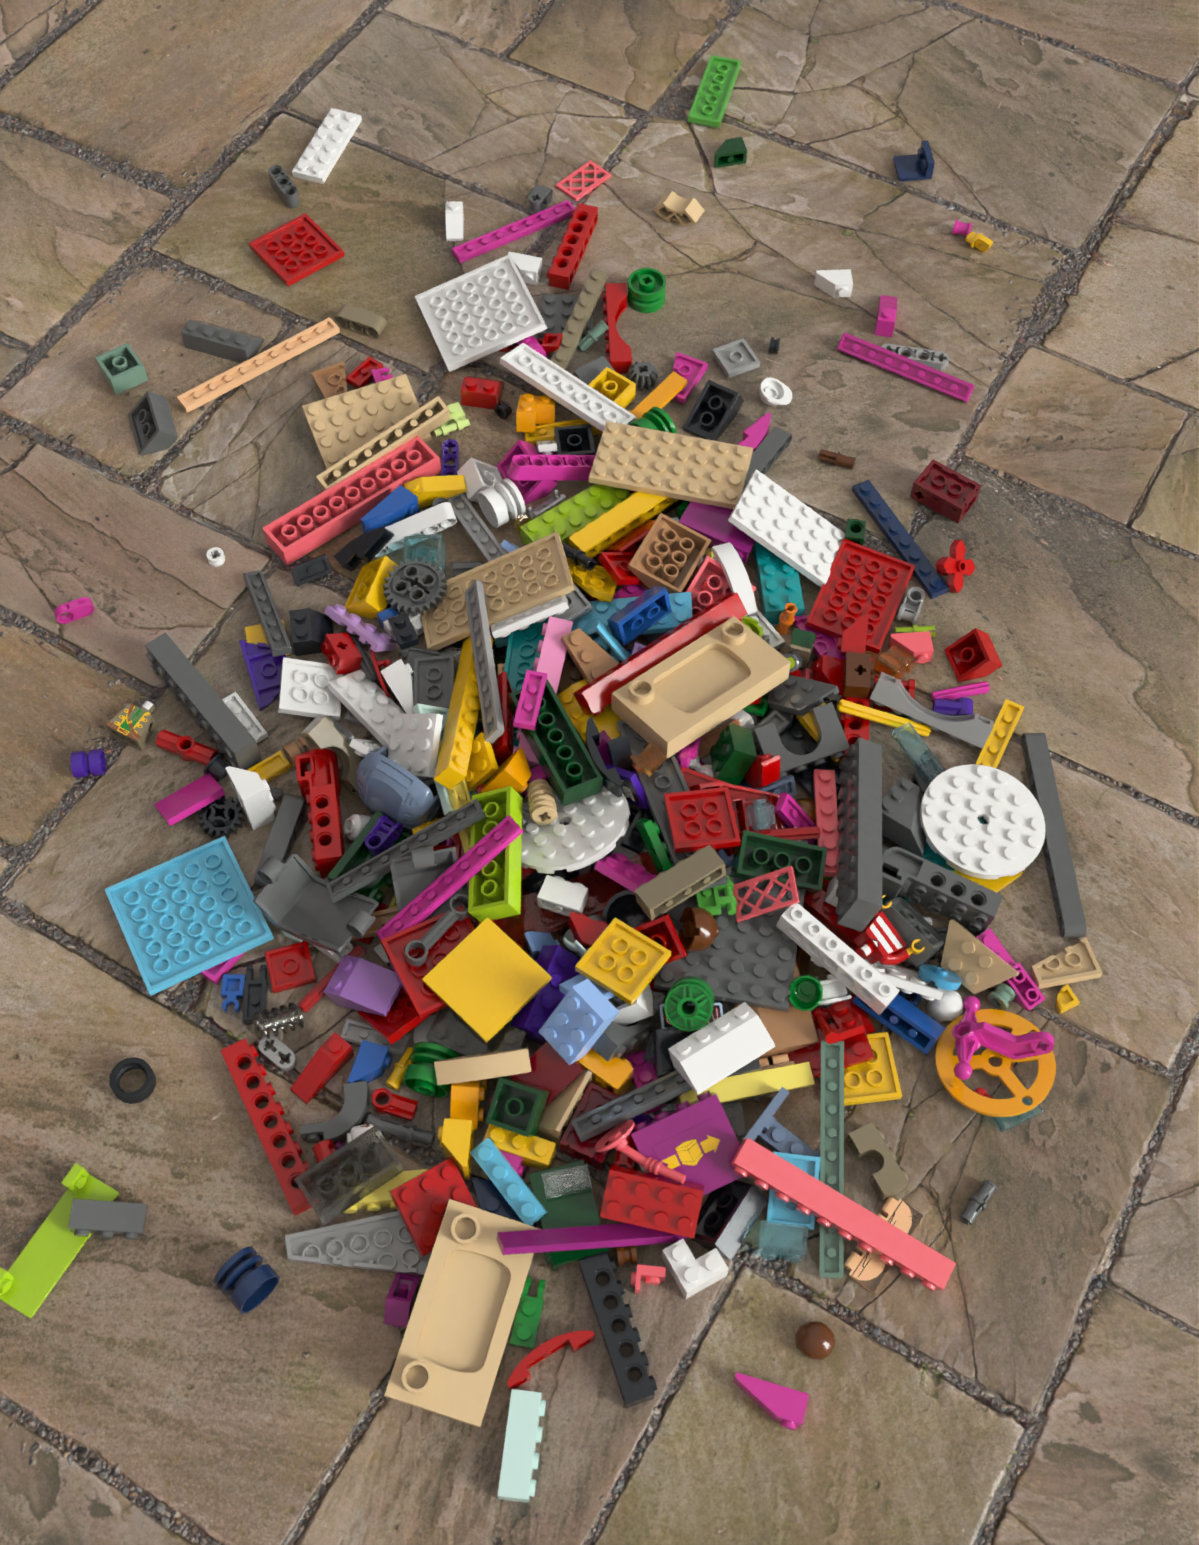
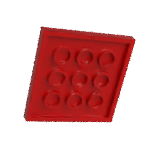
M306 213L249 243L250 249L287 287L345 256L344 250Z
M462 905L454 908L458 912L465 911ZM446 912L381 939V945L419 1019L448 1006L422 979L475 929L469 917L457 920L428 950L427 961L421 966H412L407 963L405 947L410 941L420 940ZM413 948L408 952L410 957L416 959L421 958L425 953L420 948Z

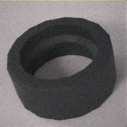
M136 1057L126 1058L117 1063L112 1069L109 1084L113 1093L122 1102L129 1104L140 1103L147 1099L154 1091L156 1076L150 1065L143 1059ZM131 1069H141L144 1071L146 1081L140 1089L130 1093L124 1092L121 1089L119 1082L126 1072Z

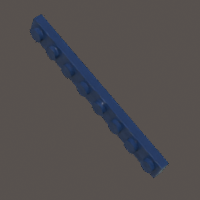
M870 480L854 485L852 492L901 559L916 565L913 575L928 596L933 599L947 593L949 587Z

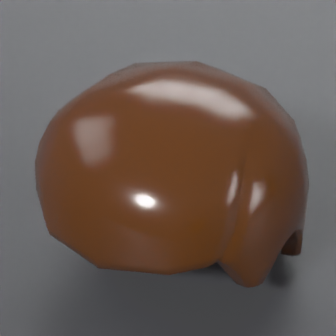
M819 1321L804 1323L795 1334L797 1349L809 1359L822 1360L829 1356L835 1347L833 1332L826 1324Z

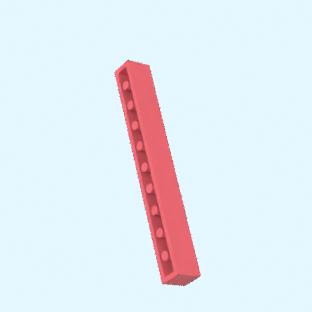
M746 1138L742 1141L730 1163L735 1168V1173L744 1178L749 1176L756 1180L754 1184L763 1190L769 1188L776 1192L775 1197L785 1203H788V1201L797 1205L796 1209L807 1216L809 1213L818 1218L817 1222L827 1228L832 1226L837 1229V1234L848 1241L852 1238L857 1241L859 1248L868 1253L873 1251L880 1255L879 1260L889 1266L895 1264L901 1268L900 1272L911 1279L914 1277L922 1281L921 1285L928 1290H943L956 1265L955 1262L753 1140Z

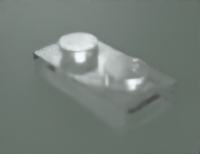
M588 1164L541 1174L546 1199L593 1189Z

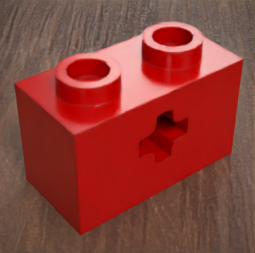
M348 632L325 634L324 643L321 645L322 653L327 657L329 665L334 669L336 675L359 670L362 655Z

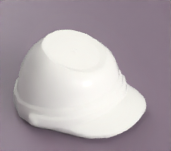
M766 378L760 384L759 395L764 404L776 406L790 403L792 392L778 379Z

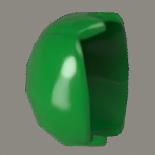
M801 975L794 979L789 986L791 994L788 995V999L794 1008L801 1011H809L817 1007L821 1002L823 988L817 978L810 975Z

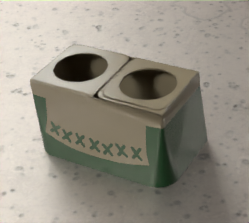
M793 628L789 653H798L801 656L802 665L799 670H804L810 662L816 635L813 632Z

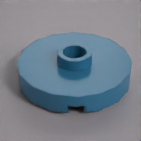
M920 965L917 973L918 977L924 982L929 983L931 980L935 983L934 986L945 990H958L962 983V979L958 975L938 966Z

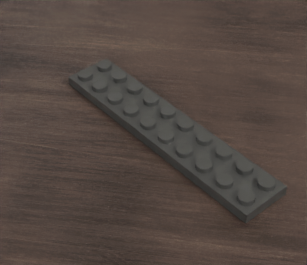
M623 720L616 722L617 731L620 736L627 734L629 738L634 772L646 793L648 806L659 827L662 840L668 848L672 864L675 866L677 862L687 859L696 851L674 852L663 797L665 793L690 790L674 755L666 759ZM725 875L703 890L727 884V876Z

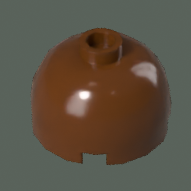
M686 907L683 910L680 922L684 924L683 930H679V939L684 949L689 952L708 949L719 934V927L713 915L700 907Z

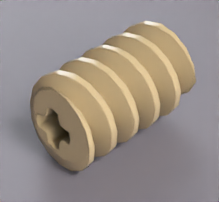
M534 780L527 787L530 817L539 825L551 824L558 816L554 790L546 780Z

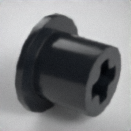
M220 753L206 765L203 773H210L218 781H222L228 776L225 768L230 765L223 760L224 755Z

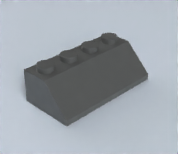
M188 320L181 331L185 348L238 363H243L254 357L264 342V338L200 320Z

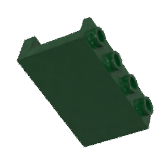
M376 811L327 876L329 882L373 858L365 844V838L375 826L377 820L384 814ZM403 831L401 836L394 842L392 846L398 844L399 842L405 840L406 838L412 835ZM391 871L356 890L355 893L374 899L380 904L388 888L393 887Z
M583 1160L529 1174V1182L526 1185L547 1211L539 1219L541 1224L539 1229L601 1225ZM608 1248L553 1251L544 1252L547 1266L552 1265L553 1271H556L559 1266L574 1263L605 1251L608 1254L609 1250Z

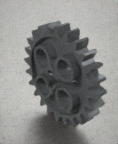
M415 557L414 562L407 558L406 564L400 561V567L394 565V572L388 571L389 577L384 578L386 584H383V592L387 603L391 604L392 609L397 608L399 614L403 610L407 615L412 612L413 617L416 616L417 612H420L423 616L424 610L431 613L430 607L437 609L436 602L443 603L442 597L446 596V577L443 570L439 569L438 564L433 566L432 560L426 564L425 558L421 562H418L417 557Z

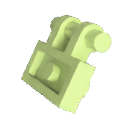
M459 402L447 405L450 410V420L433 430L436 437L448 435L449 432L455 430H463L464 427L470 425Z

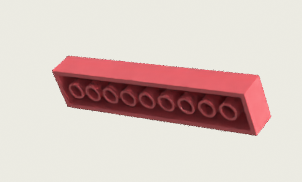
M416 436L263 527L265 541L288 566L361 522V518L400 485L405 487L404 483L417 478L440 474V458L419 436Z

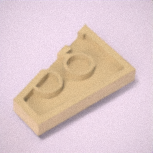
M1087 937L1081 939L1079 943L1073 946L1070 945L1064 948V951L1055 956L1052 955L1033 965L1030 970L1038 989L1100 978L1102 975L1101 968Z

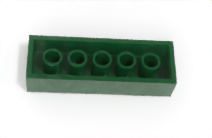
M547 679L535 730L523 728L521 730L564 807L602 792L603 777ZM522 689L509 693V708L514 717Z

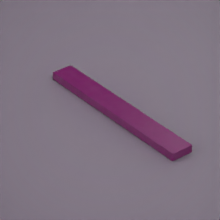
M628 1223L497 1233V1242L502 1255L676 1243L681 1239H684L686 1242V1237Z

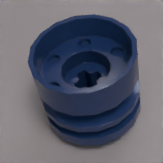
M252 1246L241 1249L228 1259L218 1270L213 1281L225 1296L231 1295L230 1302L241 1314H246L260 1305L275 1289L280 1279L279 1275L269 1264L262 1265L263 1258L257 1255L256 1250Z

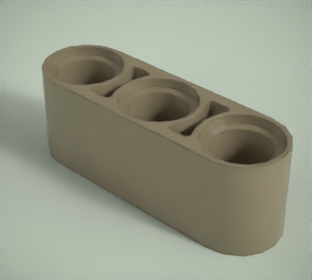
M343 304L334 316V322L339 327L374 339L380 336L387 325L386 320L382 316L348 304Z

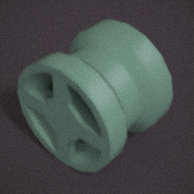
M1001 982V984L995 986L994 992H990L987 999L995 1008L1006 1010L1009 1006L1008 1002L1014 1000L1016 993L1010 986Z

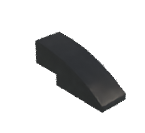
M384 527L371 530L349 542L334 558L342 567L353 571L362 560L370 562L395 534Z

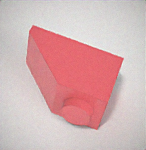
M930 631L890 634L888 642L890 650L910 663L924 664L931 662L934 649Z

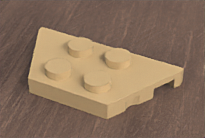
M954 919L950 920L941 967L958 975L962 979L961 984L973 994L981 993L1020 974Z

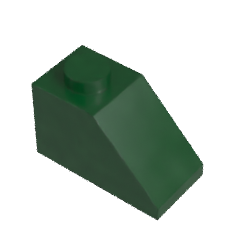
M742 137L726 139L715 152L714 168L746 163L747 148Z

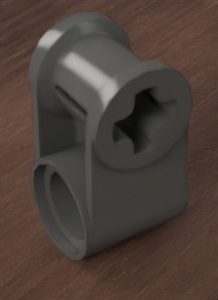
M538 184L534 186L528 196V201L530 202L528 212L530 215L544 210L550 203L553 196L551 188Z

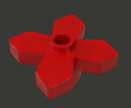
M954 540L950 545V557H942L936 563L937 572L943 576H948L947 586L951 593H959L963 587V575L971 576L975 570L972 559H964L966 547L962 540Z

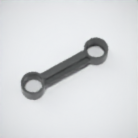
M454 895L450 900L449 910L420 940L410 941L406 945L405 959L408 964L412 966L423 965L427 961L428 950L457 920H463L470 916L468 909L458 912L453 908V905L457 902H464L468 905L469 897L467 895ZM413 948H420L425 953L421 958L416 959L410 957L408 952Z

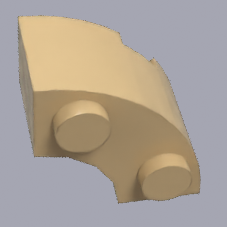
M673 191L663 196L653 209L666 221L670 222L672 220L682 226L695 224L705 211L695 198H682Z

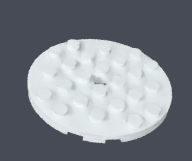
M974 764L950 768L939 774L930 783L920 803V825L927 837V843L935 854L938 853L946 860L947 865L966 875L982 879H998L1008 875L1011 877L1030 865L1043 846L1045 821L1037 800L1020 781L999 769ZM983 816L987 824H981L977 818Z
M602 785V792L563 807L554 791L558 813L557 819L551 824L539 825L530 817L522 825L524 832L522 833L521 867L536 869L538 873L554 874L555 870L567 869V872L593 864L606 856L616 847L615 843L618 839L624 837L629 827L630 809L623 792L621 797H617ZM525 797L522 801L524 803L528 802V798Z

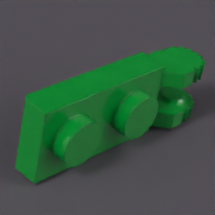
M527 1276L516 1311L510 1345L534 1350L544 1303L543 1294L546 1280L540 1279L537 1287V1298L530 1297L528 1293L532 1281L531 1277Z

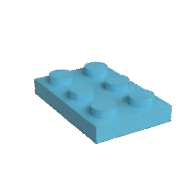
M773 1152L817 1180L819 1179L820 1157ZM769 1189L766 1224L814 1230V1215L809 1213L807 1216L796 1209L797 1205L790 1201L785 1203L775 1197L776 1192Z

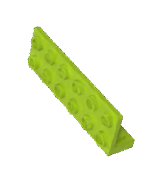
M77 1163L74 1164L61 1182L67 1191L8 1271L0 1267V1300L28 1318L34 1316L92 1234L89 1233L88 1237L74 1236V1232H70L69 1221L73 1199L115 1202L119 1196L118 1191L91 1176Z

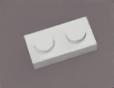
M555 440L536 441L537 450L542 455H552L553 451H557Z

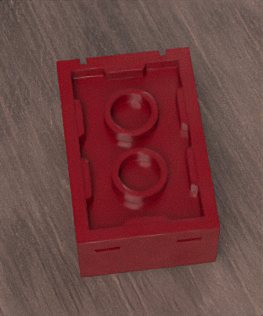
M933 459L914 481L910 497L959 523L977 501L982 485Z
M590 1082L571 1120L621 1096ZM570 1121L560 1141V1151L578 1160H583L584 1163L602 1171L612 1149L596 1152L595 1145L614 1127L580 1142Z

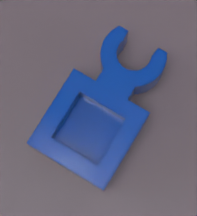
M223 974L221 997L226 998L222 1003L224 1013H227L229 1005H235L234 1010L236 1013H239L240 1004L238 998H243L244 980H246V975Z

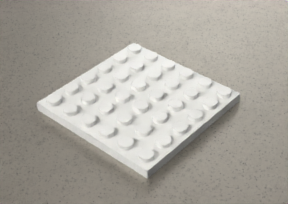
M510 254L415 296L449 372L547 329Z

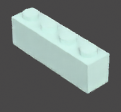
M511 1390L498 1488V1499L529 1503L530 1496H535L536 1480H532L533 1469H538L540 1453H535L536 1442L541 1443L543 1427L538 1425L539 1417L545 1415L546 1400H542L541 1392Z

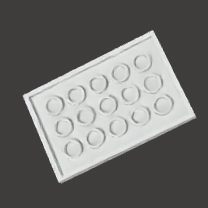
M757 469L750 477L728 519L730 523L821 588L829 578L831 565L845 537V533Z

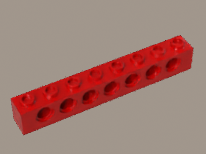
M245 1038L220 1050L294 1216L320 1204L318 1195L322 1193L316 1181L311 1183L308 1175L312 1174V1171L307 1161L303 1163L299 1155L303 1154V1151L298 1141L293 1142L290 1135L294 1134L289 1121L284 1123L281 1117L285 1112L280 1101L275 1103L272 1097L276 1092L271 1082L266 1084L264 1076L267 1073L263 1064H257L255 1057L259 1055L254 1044L249 1045ZM251 1063L249 1068L241 1069L243 1064ZM259 1082L258 1087L254 1089L249 1088L252 1083ZM261 1102H268V1105L266 1107L258 1108V1105ZM277 1121L275 1127L267 1128L269 1122ZM281 1140L286 1141V1144H285L284 1147H282V1148H276V1147H275L276 1144H277L279 1141H281ZM288 1161H296L292 1168H284ZM297 1181H305L302 1188H293Z

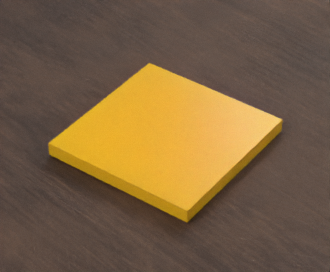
M487 917L422 980L487 1043L552 980V977Z

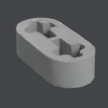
M269 1035L260 1040L259 1050L261 1054L283 1072H288L295 1068L297 1063L296 1056L286 1045L276 1037ZM273 1044L276 1052L274 1053L271 1049L266 1050L265 1045ZM282 1055L284 1058L289 1057L291 1062L283 1063L279 1056Z

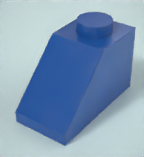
M362 1040L347 1082L367 1081L368 1084L383 1076L385 1069H389L392 1062L389 1047Z

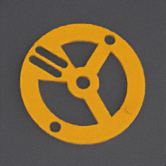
M980 1009L975 1012L978 1023L986 1022L993 1026L1012 1030L1011 1034L1016 1036L1029 1032H1041L1025 1018L1008 1011ZM963 1015L953 1020L946 1027L936 1047V1070L945 1089L963 1106L987 1116L1010 1117L1032 1110L1049 1094L1056 1075V1061L1053 1050L1047 1054L1015 1060L991 1049L984 1050L981 1055H973L969 1062L971 1068L982 1069L990 1076L999 1077L1014 1097L1009 1099H992L973 1092L954 1074V1067L959 1063L957 1055L953 1056L955 1038L952 1030L962 1020ZM997 1057L1001 1060L1002 1064L999 1067H994L989 1063V1059ZM1038 1062L1037 1077L1028 1090L1011 1071V1063ZM1030 1098L1032 1100V1104L1025 1105L1022 1102V1099Z

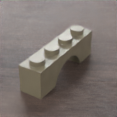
M316 717L300 735L312 749L328 747L339 755L342 762L340 782L352 795H358L356 771L359 763L362 761L361 756L354 753L355 749L349 746L346 736L335 729V724L328 717Z

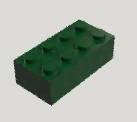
M746 830L739 833L741 843L734 850L731 877L749 880L792 866L797 888L805 889V893L812 895L822 890L827 848ZM788 873L780 875L777 880L785 884L789 879ZM768 879L762 882L769 883L770 880Z

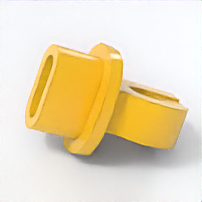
M972 231L965 239L970 244V247H976L981 252H986L990 249L993 241L982 235L983 233L977 234Z

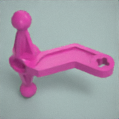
M970 995L963 1000L965 1013L961 1022L955 1025L952 1030L959 1063L954 1067V1074L960 1080L970 1078L972 1068L969 1062L974 1051L978 1050L980 1046H984L1014 1060L1047 1054L1054 1048V1037L1047 1032H1034L1016 1036L986 1022L978 1023L975 1012L980 1008V1001L977 997Z

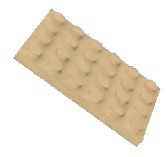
M406 374L302 406L326 470L420 408ZM428 433L421 439L427 442L432 440V436Z

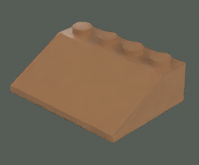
M660 513L629 563L628 568L649 589L654 586L665 587L668 594L682 593L703 559L712 540Z
M796 960L793 980L801 976ZM791 1002L789 1003L788 1012L749 1006L759 1016L775 1044L774 1048L759 1056V1059L765 1057L770 1059L772 1058L771 1056L789 1053L819 1043L811 1010L801 1011L794 1008ZM734 1003L735 1008L740 1005L738 1003Z

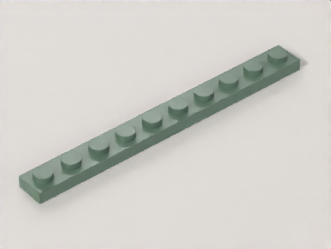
M821 1040L820 1181L844 1195V1041L828 1044L826 1041ZM821 1224L819 1236V1278L844 1279V1238L837 1234V1229L832 1226L827 1228Z

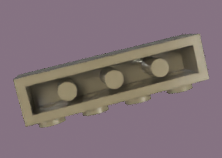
M710 845L698 849L692 856L685 860H680L674 867L659 873L653 880L641 884L635 890L637 903L650 920L653 921L726 875L725 862Z

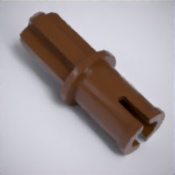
M823 449L820 450L818 455L819 460L833 463L834 466L839 465L853 469L856 460L855 457Z

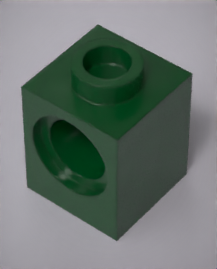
M847 518L844 539L863 546L866 521Z

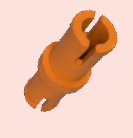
M787 603L784 611L779 616V623L776 627V630H779V634H787L789 627L795 621L794 616L798 608L795 607L794 603Z

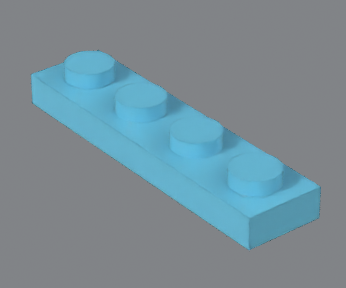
M486 1138L470 1152L524 1224L532 1226L547 1213L491 1138Z

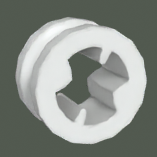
M213 547L207 551L206 556L211 566L218 567L224 564L225 556L221 548Z

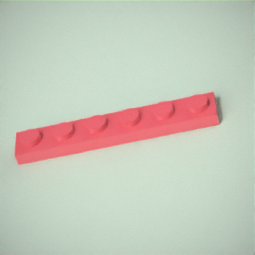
M814 769L816 826L820 829V838L817 839V846L827 848L823 877H834L838 871L836 860L839 853V847H837L839 831L837 830L838 813L835 770Z

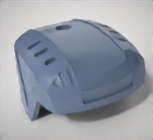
M384 745L376 752L370 751L359 763L356 771L357 793L371 814H375L378 811L388 816L389 820L394 823H401L403 831L413 835V828L432 820L442 808L438 794L433 796L431 790L421 780L388 758L387 746Z

